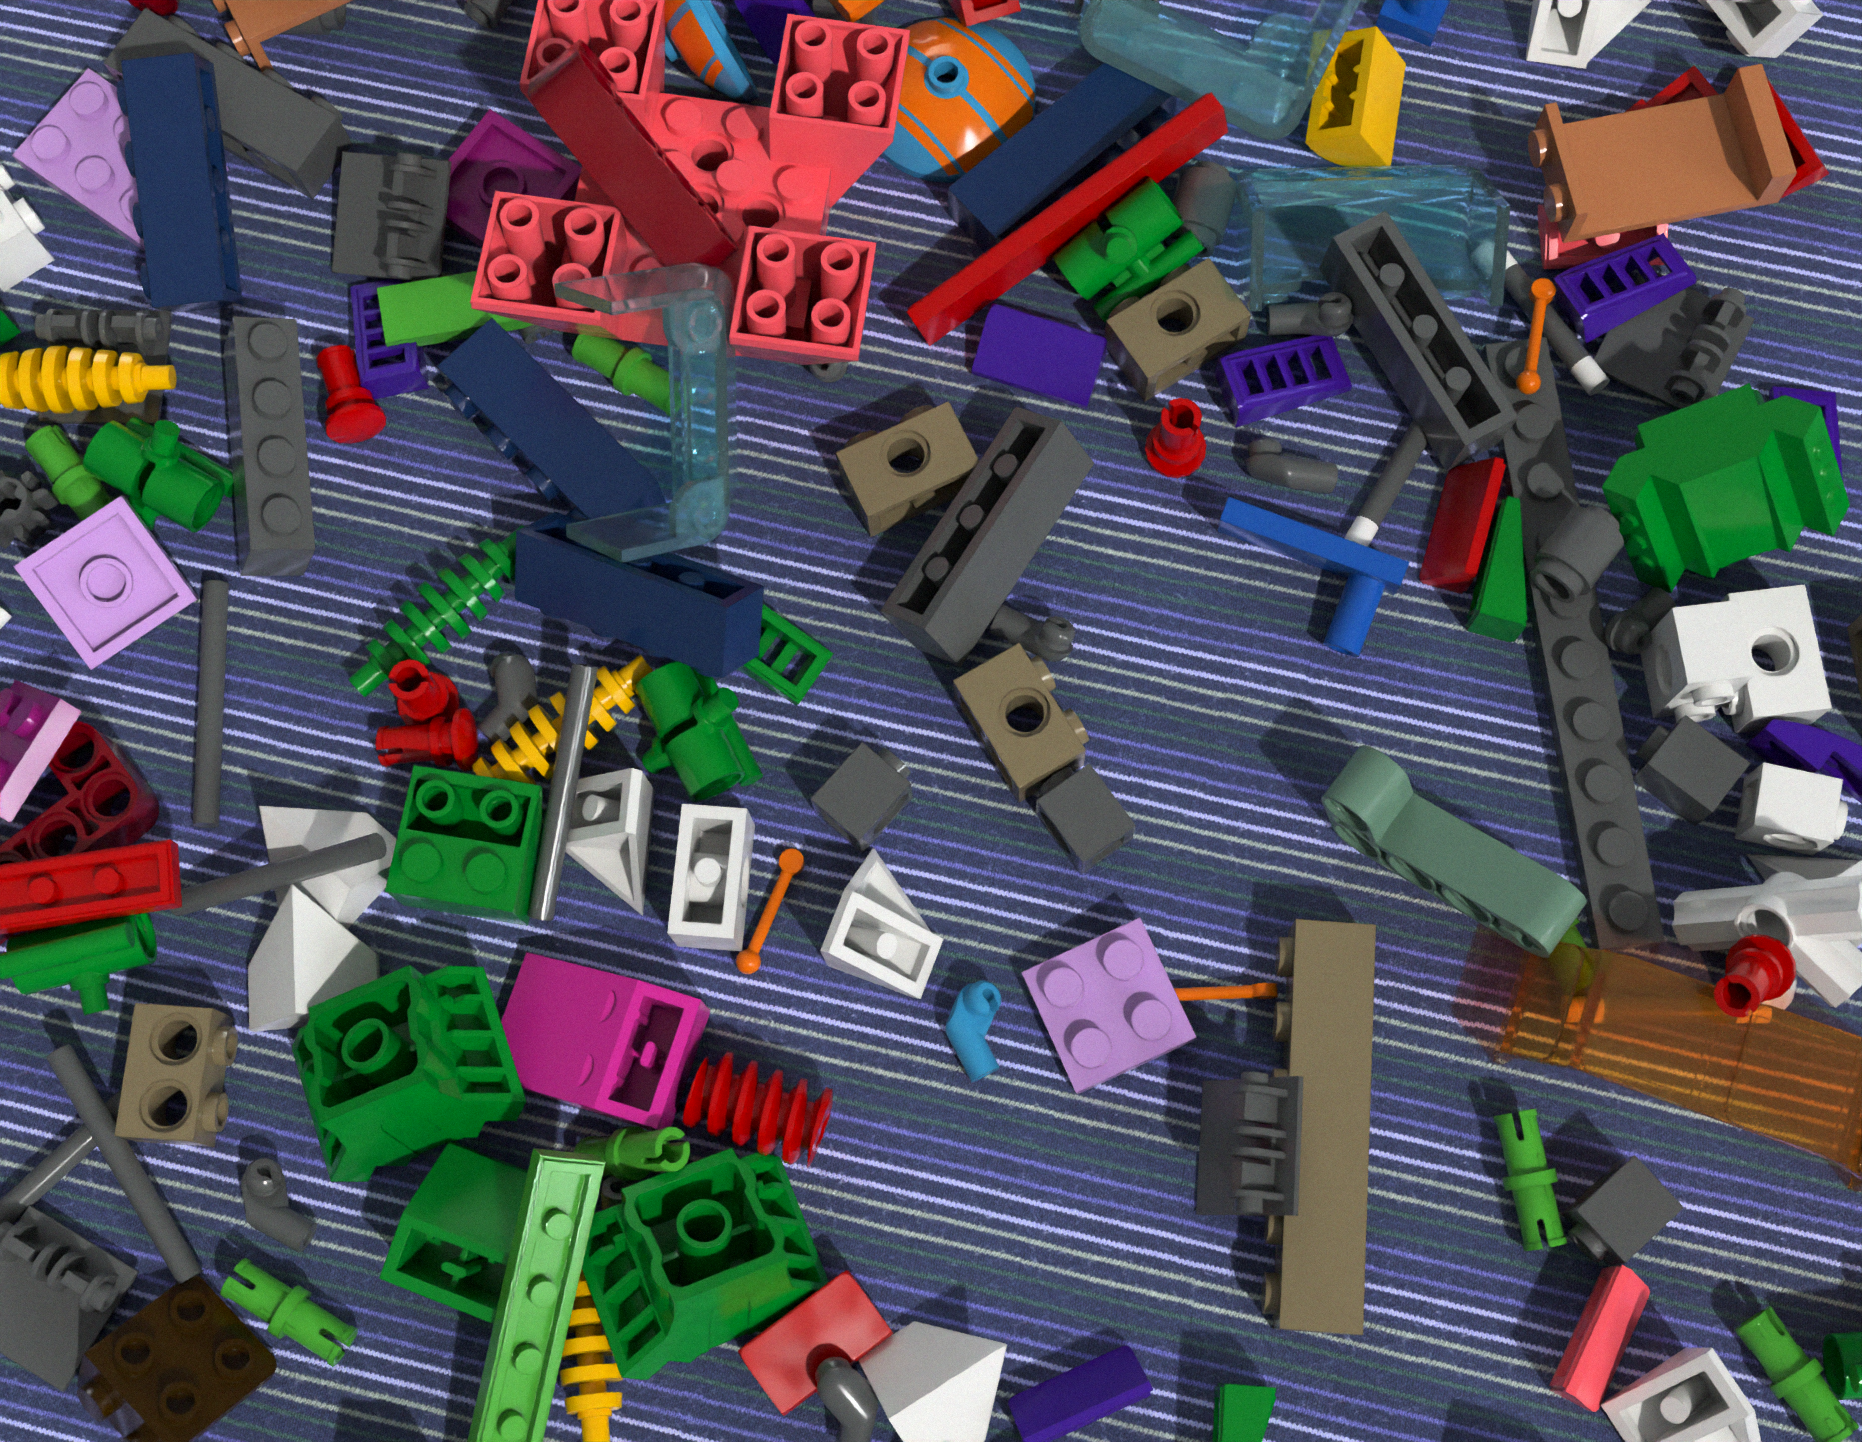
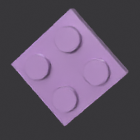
M124 495L110 502L13 566L90 670L96 668L199 599Z
M1137 918L1021 972L1077 1094L1197 1040L1195 1032L1141 918Z

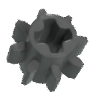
M0 471V546L5 549L12 543L14 538L22 541L30 549L34 548L36 539L41 537L47 530H54L56 528L51 522L49 509L59 502L47 489H41L42 482L29 471L24 472L19 481L10 478L3 471Z

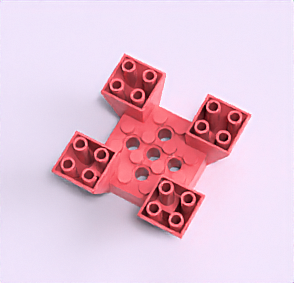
M538 0L519 83L521 92L531 102L528 96L530 79L581 39L596 54L616 83V93L723 223L735 240L739 250L690 289L686 288L671 273L582 166L575 201L495 191L470 300L472 309L561 332L786 363L810 365L858 361L876 253V243L826 236L830 208L893 142L910 30L787 14L771 108L664 93L665 0Z

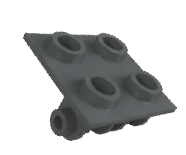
M342 152L332 272L409 281L441 277L452 162L423 159L420 155L397 153V156Z
M1638 273L1634 282L1638 286L1646 281ZM1688 287L1608 331L1594 360L1607 377L1667 406L1680 410L1717 395L1755 319L1746 315L1747 309L1744 305L1746 297L1737 289L1724 288L1721 294H1715L1710 298Z
M49 309L46 315H37L35 319V333L38 339H47L48 347L67 346L70 350L74 347L90 348L95 354L100 349L112 350L117 352L119 357L123 352L139 353L147 365H167L173 313L171 311ZM149 390L145 400L135 404H126L122 400L121 404L115 407L103 408L99 404L94 410L80 412L75 408L73 412L63 414L53 413L49 409L47 412H39L38 422L45 424H106L114 420L126 425L132 417L136 416L148 424L154 425L161 418L164 390Z
M1241 1072V1079L1203 1081L1196 1215L1298 1216L1304 1077H1268L1269 1074Z
M29 1205L17 1224L13 1225L5 1221L0 1225V1353L60 1391L65 1392L81 1367L83 1354L94 1346L140 1271L32 1205Z

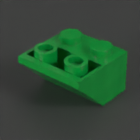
M414 765L385 892L404 906L528 926L530 919L528 911L542 837V787L535 784Z
M449 1142L403 1211L379 1279L494 1324L528 1170L458 1143Z

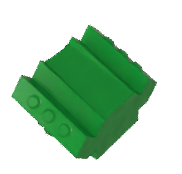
M1750 383L1637 425L1639 432L1634 437L1637 450L1622 455L1617 459L1602 486L1611 513L1620 525L1619 532L1623 537L1624 546L1638 581L1653 587H1659L1670 594L1685 569L1714 580L1719 569L1727 567L1734 562L1778 548L1790 553L1804 526L1834 536L1850 506L1821 407L1787 395L1764 402L1760 391L1752 389Z
M408 965L309 1007V1021L306 1026L299 1029L292 1045V1052L331 1182H368L376 1166H408L411 1159L453 1140L477 1138L485 1121H517L526 1103L484 967L446 966L423 976L414 967Z
M733 1147L689 1163L676 1172H665L622 1188L620 1204L594 1214L582 1265L585 1279L621 1378L648 1380L668 1361L691 1363L699 1355L709 1352L711 1348L746 1334L751 1335L755 1332H763L829 1282L781 1158L769 1154L765 1156L756 1152L738 1159Z

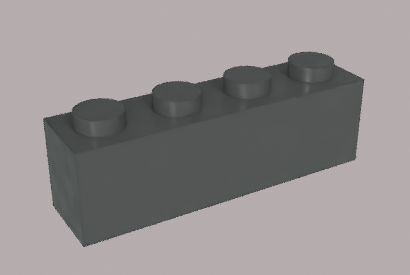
M145 8L104 61V65L118 83L119 80L123 79L121 60L192 52L214 64L224 150L313 200L341 162L342 152H348L353 145L341 123L343 119L342 114L332 104L319 96H313L309 100L296 93L294 87L273 70L265 69L263 73H260L251 68L246 60L230 46L218 42L214 47L201 40L199 34L180 18L170 16L166 20Z
M1385 210L1333 237L1319 270L1333 292L1342 293L1350 299L1352 303L1351 312L1354 315L1353 324L1411 416L1422 428L1427 441L1446 471L1499 444L1519 416L1388 212Z
M233 316L224 345L240 576H304L315 551L297 319Z
M1015 407L880 611L916 649L958 667L963 665L1094 465V462L1062 421Z

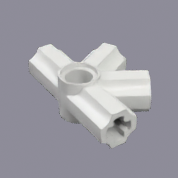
M1778 872L1772 874L1761 885L1687 891L1681 893L1673 902L1675 910L1672 923L1673 930L1679 945H1687L1692 951L1730 949L1739 939L1752 934L1769 935L1780 940L1791 951L1796 962V977L1791 988L1781 997L1761 1002L1757 1009L1760 1012L1766 1009H1786L1794 998L1798 976L1830 1007L1834 1006L1835 1008L1851 997L1862 986V952L1849 941L1862 939V875L1806 880L1804 877L1793 872Z

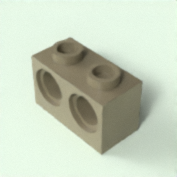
M135 1003L114 1136L136 1142L215 1147L216 1133L224 1129L228 1117V1096L223 1092L226 1066L233 1064L238 1048L237 1030L235 1027H232L233 1017L213 1008ZM194 1027L197 1033L196 1047L190 1055L179 1059L176 1054L177 1039L185 1030ZM183 1092L187 1099L186 1114L181 1121L170 1126L166 1119L167 1105L175 1095Z

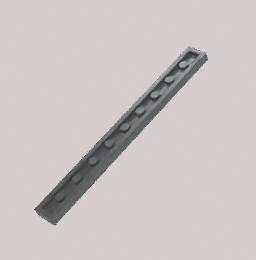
M1542 337L1537 365L1541 386L1535 393L1528 395L1521 393L1517 389L1516 379L1524 371L1529 339L1485 344L1481 352V358L1519 416L1498 444L1500 458L1504 459L1503 464H1506L1503 475L1507 496L1520 499L1526 598L1581 890L1587 900L1585 911L1593 953L1658 946L1665 939L1595 585L1588 594L1578 595L1572 603H1564L1543 592L1533 582L1530 575L1536 566L1534 562L1536 553L1568 510L1572 507H1580L1547 338Z

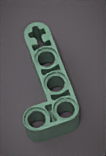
M1361 745L1358 747L1321 797L1333 830L1344 842L1366 857L1536 956L1542 958L1550 956L1586 905L1587 900L1585 896L1560 875L1413 793L1406 772L1390 757L1370 746Z

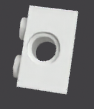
M1805 584L1728 593L1721 602L1739 601L1754 677L1734 694L1735 698L1721 706L1726 715H1731L1735 733L1759 731L1772 719L1811 725L1829 711L1832 706ZM1752 649L1766 652L1775 664V671H1766L1760 668L1753 660Z
M1738 600L1672 608L1650 632L1651 641L1648 647L1640 653L1653 718L1675 715L1676 722L1685 715L1695 722L1711 719L1716 716L1715 711L1724 703L1732 701L1735 698L1734 694L1754 677Z
M682 804L667 934L679 947L742 951L755 824L747 808Z

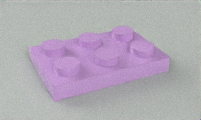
M88 68L12 156L21 167L145 252L144 240L136 232L132 214L134 203L139 202L136 178L131 176L125 159V144L127 141H131L128 117L123 114L120 108L117 87Z

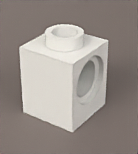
M1762 763L1744 777L1735 839L1813 856L1832 844L1834 839L1838 840L1844 831L1848 806L1845 801H1840L1843 779Z

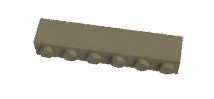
M1296 919L1288 930V937H1278L1276 976H1284L1287 979L1286 1002H1275L1273 1041L1284 1042L1283 1069L1273 1068L1271 1077L1302 1076L1304 1078L1298 1216H1265V1244L1276 1245L1275 1273L1264 1272L1261 1306L1262 1314H1273L1272 1329L1352 1336L1363 1335L1376 925Z

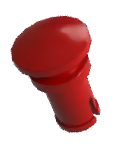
M334 345L319 352L316 357V363L321 371L328 398L325 401V410L328 415V419L325 421L327 436L335 442L347 444L373 438L385 427L386 415L381 407L375 405L371 391L360 385L355 351L351 350L347 345Z
M1177 398L1168 402L1169 409L1167 410L1165 407L1162 409L1160 422L1152 428L1146 438L1145 454L1147 461L1156 472L1165 477L1181 478L1189 476L1199 469L1205 459L1207 445L1204 435L1199 428L1201 426L1202 414L1195 402L1185 398Z
M408 659L400 661L392 668L388 678L392 679L395 683L388 685L393 695L398 699V712L406 725L428 724L436 716H446L452 722L453 715L459 709L461 701L458 689L449 678L441 673L429 672L424 664L417 660Z
M459 708L455 711L452 722L446 716H436L428 724L380 726L376 734V750L388 749V753H380L378 759L384 767L394 764L434 761L438 767H446L452 765L455 759L462 771L473 770L472 765L477 761L479 753V737L474 716L469 709Z
M1752 934L1739 939L1730 948L1726 957L1725 977H1722L1717 982L1714 989V999L1718 1007L1732 1017L1743 1018L1749 1015L1750 1009L1754 1013L1759 1008L1761 1002L1781 997L1791 988L1796 977V962L1791 951L1780 940L1769 935Z

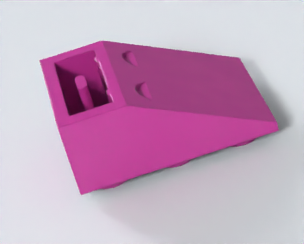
M526 952L501 1023L523 1090L653 1131L672 1126L711 1011L701 999L641 980Z

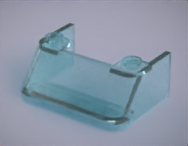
M1084 0L1077 24V33L1082 47L1094 58L1189 104L1194 103L1206 93L1212 92L1224 108L1226 122L1259 138L1277 140L1286 137L1298 126L1361 0H1321L1311 22L1289 12L1273 13L1259 23L1248 46L1154 0Z
M1462 165L1276 168L1246 170L1237 174L1236 208L1240 288L1249 311H1262V302L1278 303L1288 300L1289 293L1299 290L1302 281L1326 280L1319 267L1332 238L1385 210L1442 298L1464 299L1472 296V290H1479L1489 306H1503L1510 205L1477 168Z
M688 263L554 283L556 297L609 315L662 308L663 330L668 340L672 501L624 513L566 524L567 537L622 563L693 547L714 540L723 531L728 521L738 483L735 348L729 344V334L734 312V289L730 278L721 269L702 263Z

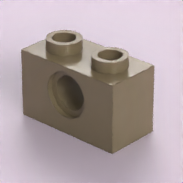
M1207 258L1192 268L1189 265L1176 268L1161 281L1157 290L1140 299L1138 296H1133L1117 305L1110 313L1109 319L1106 320L1105 338L1107 339V350L1141 398L1146 402L1244 341L1251 314L1211 259ZM1173 318L1182 321L1188 328L1181 332H1169L1163 329L1159 323L1165 319Z
M949 401L935 408L931 405L917 407L905 414L899 424L880 433L874 430L862 432L847 441L844 449L836 452L839 474L870 537L955 499L979 463V459ZM903 456H913L922 461V465L910 473H901L891 467L894 461Z
M1020 643L953 680L954 698L1018 803L1037 793L1048 779L1061 770L1070 767L1075 771L1084 765L1086 749L1083 744L1089 741V737L1082 722L1071 708L1062 712L1050 691L1056 688V684L1046 664L1038 655L1029 659ZM1028 708L1039 714L1042 723L1033 731L1020 732L1008 724L1007 718L1017 709Z

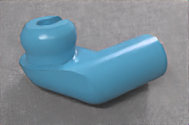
M985 980L968 984L962 988L956 997L945 1024L946 1035L971 1083L988 1076L1000 1068L985 1040V1036L996 1011L999 1010L1001 1005V994L996 985Z

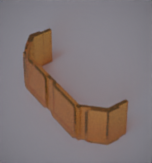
M1559 942L1548 958L1536 956L1525 950L1495 1044L1493 1062L1504 1065L1515 1058L1577 1070L1833 1161L1851 1173L1848 1189L1862 1192V1037L1772 1005L1761 1003L1754 1013L1750 1009L1749 1015L1746 1017H1732L1718 1007L1714 999V985L1607 949L1584 948L1571 943Z

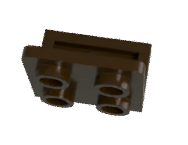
M194 1276L182 1284L176 1283L83 1354L77 1386L79 1387L77 1396L82 1406L95 1420L103 1422L107 1419L123 1436L121 1442H194L269 1381L275 1373L277 1362L268 1349L201 1277Z

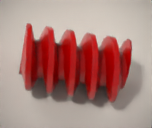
M727 1051L715 1066L709 1064L708 1056L705 1057L699 1066L683 1113L684 1125L690 1128L696 1127L707 1115V1131L711 1136L718 1137L732 1123V1140L735 1145H746L757 1132V1150L762 1155L771 1154L782 1141V1159L784 1163L794 1164L807 1150V1168L810 1167L829 1121L833 1104V1089L826 1087L819 1097L812 1102L808 1100V1080L805 1078H801L790 1093L783 1091V1070L776 1069L765 1084L758 1082L759 1062L752 1059L742 1073L738 1075L733 1073L734 1052Z

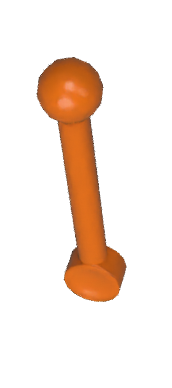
M1546 278L1535 280L1529 291V298L1534 303L1524 371L1516 379L1517 389L1526 395L1535 393L1541 386L1537 365L1546 306L1552 301L1556 292L1554 283Z
M786 849L779 857L780 875L747 949L739 952L736 957V967L743 974H752L759 969L761 965L759 952L792 876L800 874L804 869V857L797 849Z
M1277 983L1174 988L1180 1001L1241 998L1273 999L1278 997Z

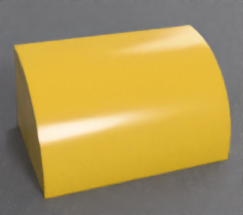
M1377 26L1322 36L1305 141L1310 149L1320 157L1341 166L1361 170L1391 169L1406 67L1405 61Z

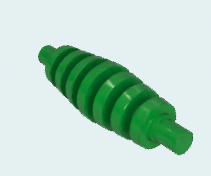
M521 524L502 542L494 543L489 538H486L477 545L478 548L486 556L479 563L468 552L457 558V562L466 571V574L461 579L448 567H444L435 573L448 589L442 596L426 581L418 586L416 591L429 607L421 613L406 599L399 607V610L411 623L404 630L391 618L385 623L382 628L392 640L383 647L374 637L365 646L371 653L367 657L369 661L348 679L352 685L366 698L386 679L388 681L391 680L388 678L389 672L400 661L410 658L411 660L419 661L424 666L428 665L431 661L420 649L428 641L440 654H444L452 648L450 643L439 632L446 625L459 638L464 640L472 630L459 614L466 608L481 622L489 612L478 600V597L485 592L495 603H498L505 595V592L496 581L503 575L510 583H515L516 531L525 526Z

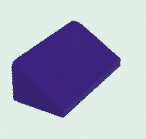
M992 303L985 320L971 374L1087 410L1106 357L1107 339Z
M1121 1346L1012 1396L1008 1400V1406L1023 1442H1051L1151 1396L1150 1392L1153 1391V1388L1133 1350L1129 1346Z

